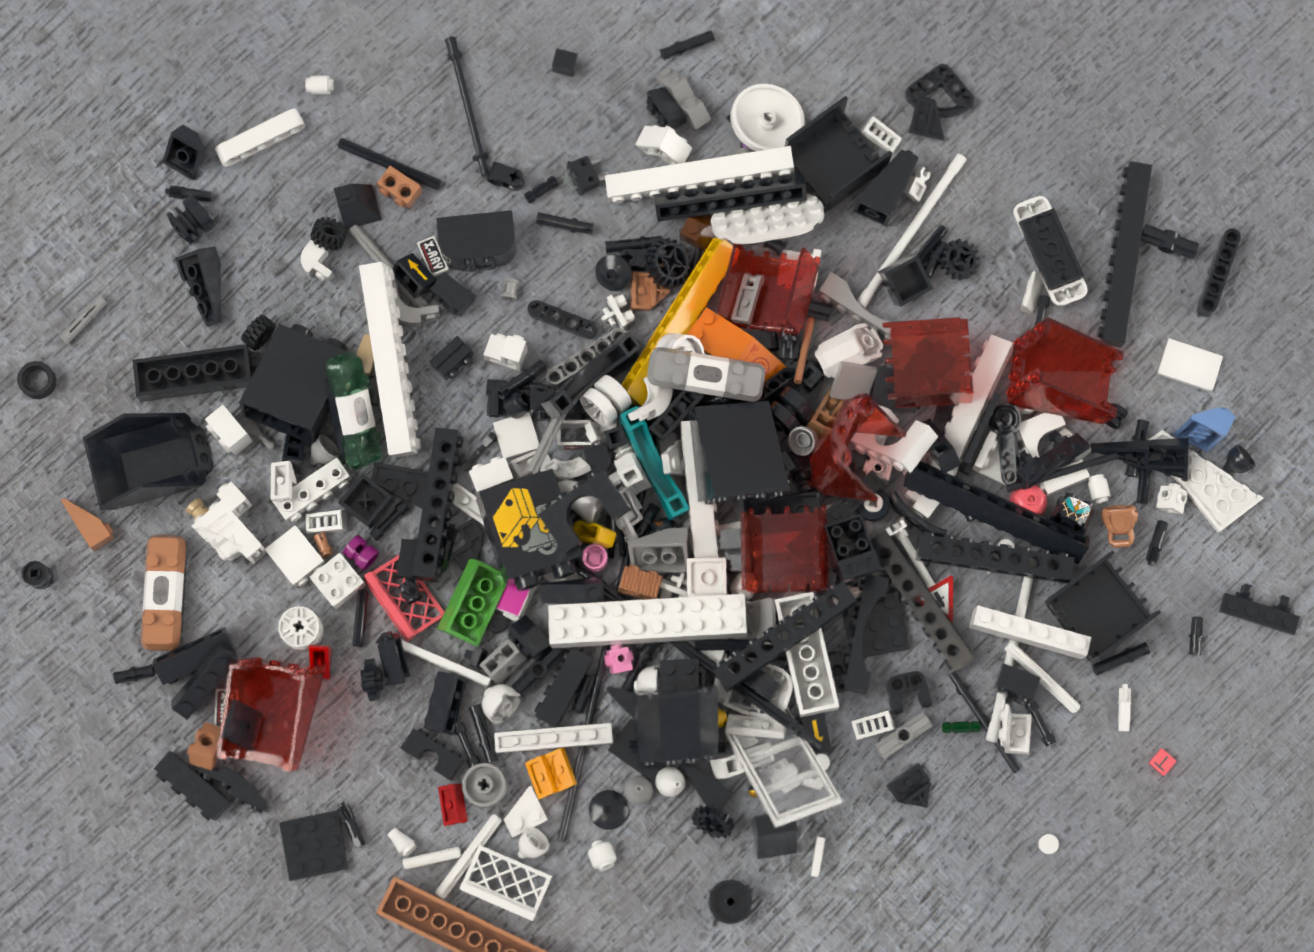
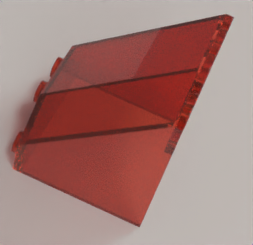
M861 393L845 399L825 425L810 458L813 485L823 495L877 501L878 497L848 468L851 462V452L847 447L854 432L905 437L906 433L867 393ZM844 454H845V455H846V459H845L844 462H842V458H843V456H844Z

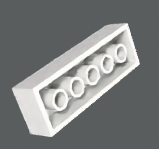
M813 592L776 599L775 606L778 622L787 615L791 617L796 614L795 610L803 604L807 606L812 603ZM817 608L811 611V615L815 618L819 617ZM797 620L794 625L796 628L802 629L806 623L803 620ZM820 628L785 652L800 717L839 709L823 633ZM781 631L782 640L788 639L789 633Z

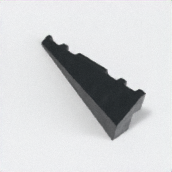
M1189 438L1090 444L1092 454L1095 452L1107 455L1116 452L1118 459L1122 460L1125 464L1148 471H1159L1168 477L1172 475L1181 478L1182 481L1188 480Z

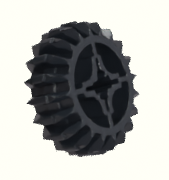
M661 238L653 242L646 249L647 253L643 256L647 259L643 262L644 265H647L644 271L649 272L648 278H653V284L658 283L659 287L665 286L666 289L676 288L684 284L685 280L689 278L688 274L692 271L689 268L693 264L689 261L691 255L686 254L688 249L682 248L683 243L677 244V239L671 241L670 238ZM660 250H666V254L658 255ZM671 272H677L675 277L669 276Z

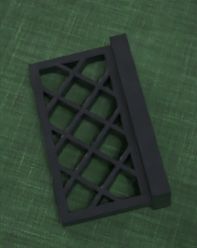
M995 393L989 401L958 471L967 475L970 474L992 427L991 415L998 406L996 404L1000 398L999 394Z

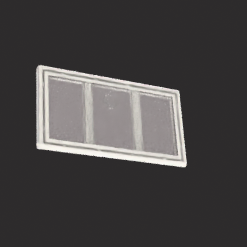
M787 707L784 712L795 720L789 708ZM787 728L784 739L726 734L724 729L725 737L775 828L842 802L809 742L805 739H800Z

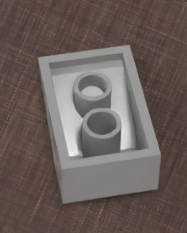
M667 528L628 542L631 565L638 566L641 571L648 572L650 570L657 573L687 572L686 559L692 557L688 528Z

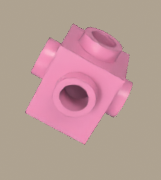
M622 644L610 646L611 650H607V655H604L606 667L610 668V673L615 674L633 670L631 661H634L632 650H629L628 647H622Z

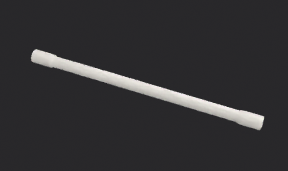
M957 154L948 170L879 271L897 261L951 180L966 162V158L963 155ZM878 272L857 299V302L864 309L882 283Z
M1029 559V564L1032 567H1037L1036 560ZM1024 577L1015 614L1017 617L1025 618L1034 578ZM1009 640V642H1014L1017 646L1019 645V642ZM1007 652L1004 664L1014 667L1015 659ZM998 692L986 736V741L993 743L998 741L999 728H1001L1000 713L1001 709H1004L1007 697Z

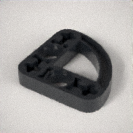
M946 64L936 66L911 84L905 93L907 102L912 107H915L917 96L926 97L941 86L957 106L938 107L940 118L961 115L970 110L974 104V97ZM940 70H941L942 72L946 71V75H945V76H944V75H941V76H940V75H939ZM931 80L933 86L927 88L923 85V81ZM956 83L959 86V90L951 91L949 85ZM919 87H920L921 90L917 93V96H916V97H915V96H912V97H911V96H910L911 91L914 93V92H916V91L919 89ZM963 98H964L965 100L969 99V103H968V104H967V103H964V104H963V103H962Z

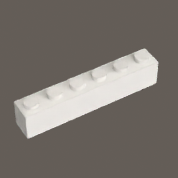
M977 606L973 609L969 625L971 629L1078 659H1083L1087 656L1091 640L1089 636L982 606Z

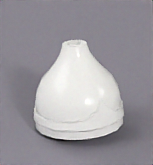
M665 767L656 776V788L664 796H677L685 787V777L676 767Z
M534 827L527 828L519 840L518 856L524 859L536 858L544 854L549 849V842L546 836Z

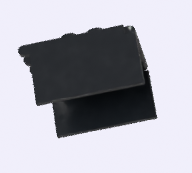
M844 96L786 138L785 147L791 146L794 170L796 169L798 173H803L805 184H808L815 193L813 196L819 198L825 205L824 214L880 174L889 164L892 152L888 151L881 157L878 154L872 157L871 155L875 150L866 139L860 143L864 136L856 126L848 128L852 121L843 113L845 112L848 100L847 96Z
M1113 550L1044 601L1054 616L1059 612L1062 616L1057 621L1064 630L1068 631L1072 628L1074 633L1091 637L1086 658L1092 664L1161 614L1160 610L1150 615L1142 605L1147 599L1144 597L1139 601L1130 589L1135 585L1134 582L1127 586L1118 574L1123 568L1119 567L1115 570L1109 563L1108 559L1115 554Z

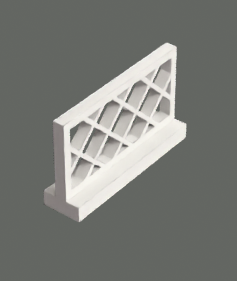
M479 845L464 881L460 886V890L534 921L552 876ZM481 850L489 853L491 862L484 865L480 864L478 857ZM492 855L498 857L499 859L494 860ZM505 860L510 869L499 873L495 862ZM476 862H477L479 867L474 868V866H475V864H476ZM510 863L515 864L517 866L512 868ZM493 864L497 875L486 879L482 868ZM522 867L526 870L528 877L517 881L513 870ZM480 869L484 880L477 883L469 880L471 873ZM511 871L515 883L504 887L500 876ZM529 871H531V872H533V873H535V874L532 875V876H530ZM538 875L547 878L543 887L535 889L531 878ZM498 877L502 888L495 891L491 890L487 881ZM529 879L533 891L522 895L518 883ZM485 882L486 887H484V886H482V885H480V884ZM516 885L520 896L512 899L508 897L505 889ZM503 890L505 895L500 894L498 892ZM541 890V893H540V895H539V897H538V894H537L536 891ZM535 893L537 902L534 908L526 905L524 896ZM521 898L523 903L517 901V899Z

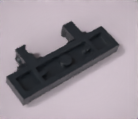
M1054 430L1049 434L1050 441L1055 443L1053 448L1039 458L1037 456L1033 458L1031 454L1026 453V450L1019 453V460L1023 463V468L1016 472V476L1024 485L1031 488L1088 450L1089 443L1078 433L1068 438L1066 435L1062 437L1058 431Z
M1246 583L1242 585L1240 592L1235 593V596L1228 593L1223 594L1219 608L1220 613L1292 636L1295 635L1300 616L1291 614V609L1287 608L1290 597L1279 596L1280 603L1277 606L1269 607L1253 602V598L1249 597V589L1252 585Z

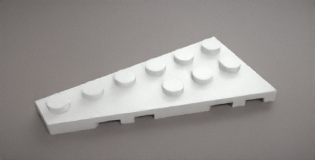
M1161 430L1149 440L1173 439L1174 437ZM1188 449V480L1182 481L1181 478L1173 476L1181 488L1187 491L1189 498L1217 533L1264 499L1259 494L1257 495L1249 490L1244 484L1242 485L1234 480L1232 476L1208 460L1206 461L1198 456V453Z

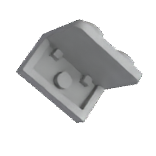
M766 598L757 601H745L747 637L733 639H759L764 636L763 632L771 626L775 628V599Z

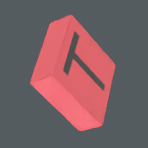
M1160 748L1148 764L1162 776H1165L1177 761L1164 749Z

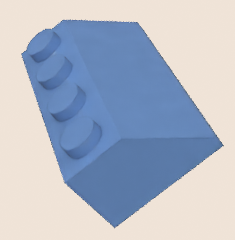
M1223 407L1200 412L1189 417L1173 435L1178 438H1189V444L1208 452L1226 437L1236 416L1230 410Z

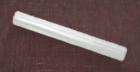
M1009 642L1005 646V651L1029 673L1041 677L1040 683L1070 712L1075 713L1079 710L1080 704L1014 642Z
M495 814L491 815L435 891V894L441 899L446 898L469 867L478 846H484L502 822Z

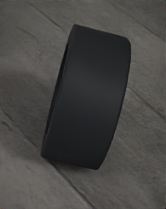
M32 361L21 367L17 376L19 388L32 399L45 398L56 387L57 379L55 373L47 364L40 361ZM33 370H42L48 377L46 386L38 391L29 389L26 385L28 374Z

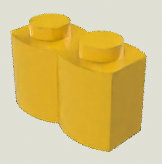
M574 522V531L582 542L588 545H600L603 548L613 547L616 537L615 531L597 523Z

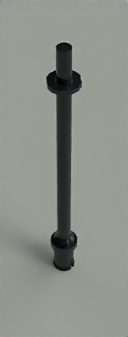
M450 36L445 39L448 50L447 57L448 60L453 62L476 152V155L473 156V161L478 162L481 175L483 177L488 176L489 173L485 160L489 158L488 153H483L460 63L462 52L459 51L457 38Z

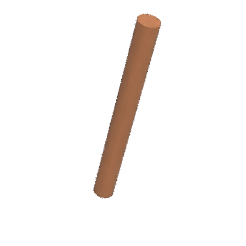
M809 317L807 320L794 377V383L801 384L815 324V319Z

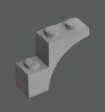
M672 68L664 69L655 77L658 84L666 87L687 116L686 121L690 126L697 130L711 120L703 102L694 96L685 77Z

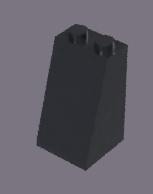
M901 150L858 196L853 212L887 227L915 170L919 157L910 150Z
M768 814L754 816L751 819L757 859L795 854L797 852L798 828L796 820L775 828Z

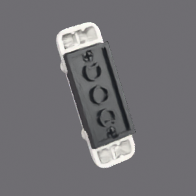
M1042 196L1016 205L1013 211L1014 218L1051 301L1057 306H1064L1085 297L1088 289L1083 279V271L1055 209L1051 208L1049 201Z

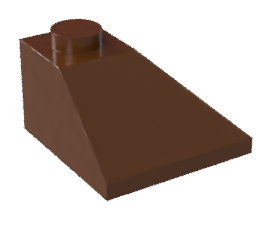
M713 214L688 217L680 232L679 240L705 252L712 239L718 238L712 231L711 218Z

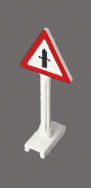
M902 516L900 518L901 524L896 522L892 527L888 524L886 530L890 536L895 534L898 541L902 542L928 589L952 622L953 576L950 575L938 583H934L922 561L915 560L916 551L907 537L908 533L905 530L907 522ZM922 596L915 597L914 601L921 605L925 604Z

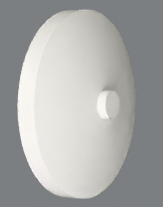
M757 84L746 88L738 95L731 109V124L735 134L746 146L755 151L785 147L786 138L805 124L803 110L795 97L783 88L771 84Z

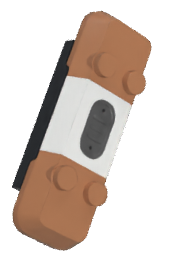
M153 535L147 542L141 644L147 650L172 651L180 645L181 633L183 632L187 556L186 541L179 535Z

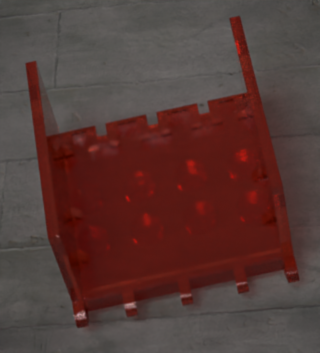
M734 243L717 313L738 328L747 329L749 325V329L764 331L766 328L767 331L782 333L784 329V333L798 335L800 329H804L820 264V257L815 256L813 258L806 248H801L798 261L788 260L786 253H782L780 259L769 258V251H764L763 257L754 256V250L749 249L747 252L741 244ZM745 273H750L752 276L764 275L765 279L763 286H761L751 325L735 323L731 320Z
M954 317L882 323V328H890L889 338L891 339L883 341L884 345L892 346V358H886L885 363H893L894 377H887L886 381L894 382L895 394H888V399H895V408L972 403L974 395L973 376L965 375V373H972L971 356H963L971 353L970 340L968 337L962 338V336L969 335L968 319Z
M808 505L804 506V513L790 514L789 506H785V514H771L770 507H766V515H754L753 508H749L748 513L740 511L743 591L749 593H768L769 585H771V592H788V584H790L791 592L807 591V584L810 585V591L827 590L828 550L824 526L827 525L826 505H821V509L814 508V513H809Z

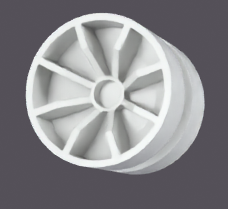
M608 375L600 378L594 384V389H588L580 398L584 410L595 422L603 427H608L617 419V414L623 413L632 405L626 390Z

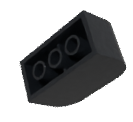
M512 210L436 218L438 242L442 257L447 266L454 270H465L466 272H474L480 268L493 270L496 267L504 266L511 262L516 254V237Z

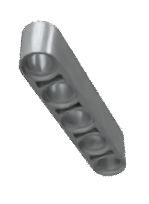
M622 328L614 329L551 368L546 376L548 385L553 389L561 387L588 363L582 360L585 355H590L594 358L601 352L598 349L601 345L608 346L615 340L616 336L626 333V331ZM569 365L577 367L573 372L567 371L566 368ZM552 375H559L561 377L557 382L550 380Z

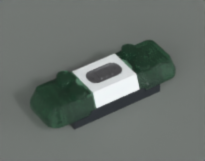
M344 353L328 360L326 365L328 378L324 379L339 454H345L346 463L350 469L358 470L373 464L381 458L379 445L381 434L376 431L367 387L369 378L364 373L362 360L354 353Z

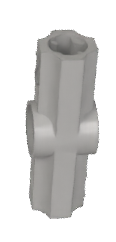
M922 712L875 744L874 747L884 760L928 730L932 725L927 716ZM899 731H905L908 734L906 741L899 739Z

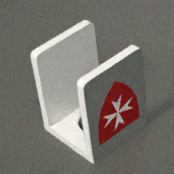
M564 420L557 434L558 450L590 449L591 442H561V428H585L584 425L591 422V420Z

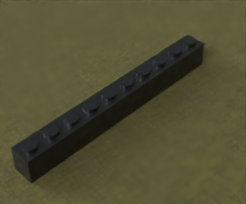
M1130 161L1127 167L1124 166L1122 178L1125 179L1119 191L1122 199L1121 202H1118L1116 213H1119V218L1114 223L1116 237H1113L1111 242V248H1114L1113 255H1110L1108 266H1111L1110 273H1107L1105 280L1108 288L1103 294L1105 307L1101 309L1100 313L1102 326H1099L1097 331V337L1100 338L1099 344L1119 348L1125 344L1152 165Z
M919 461L911 473L907 472L905 475L903 486L908 490L920 493L928 499L938 501L946 507L958 510L963 515H969L981 523H987L997 530L1007 532L1017 539L1029 542L1033 546L1050 551V554L1067 553L1069 557H1074V563L1079 564L1089 549L1090 537L951 474H944L942 470L922 461Z

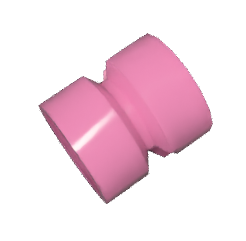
M596 544L589 545L584 549L582 560L585 569L590 570L592 573L603 571L608 563L605 549Z

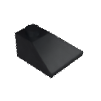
M181 125L173 130L162 161L165 165L193 181L196 179L205 150L199 133L185 125Z
M348 184L333 188L343 224L346 227L345 230L350 229L354 225L362 226L382 220L371 184Z

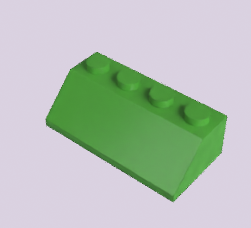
M469 559L437 629L466 643L478 646L505 589L500 571L479 560Z

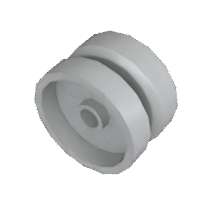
M479 763L472 766L465 773L462 781V790L465 797L473 805L480 808H491L498 805L504 799L507 791V781L504 774L496 766L489 763ZM486 782L489 784V788L483 790L481 786Z

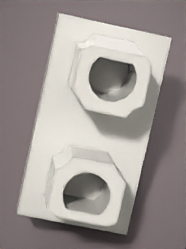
M623 294L615 297L610 295L607 297V303L612 312L609 311L608 307L604 308L603 312L605 315L601 319L603 323L609 321L610 325L614 326L616 324L615 318L620 328L626 330L627 325L632 323L635 317L631 310L623 314L621 313L620 308L627 305Z
M681 572L680 577L672 575L671 581L663 579L660 585V598H671L672 593L679 594V598L687 597L685 573Z

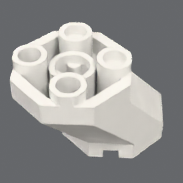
M862 323L818 345L815 356L824 374L828 378H835L841 361L867 365L882 356L880 350L883 349V343L874 329H867L868 325Z

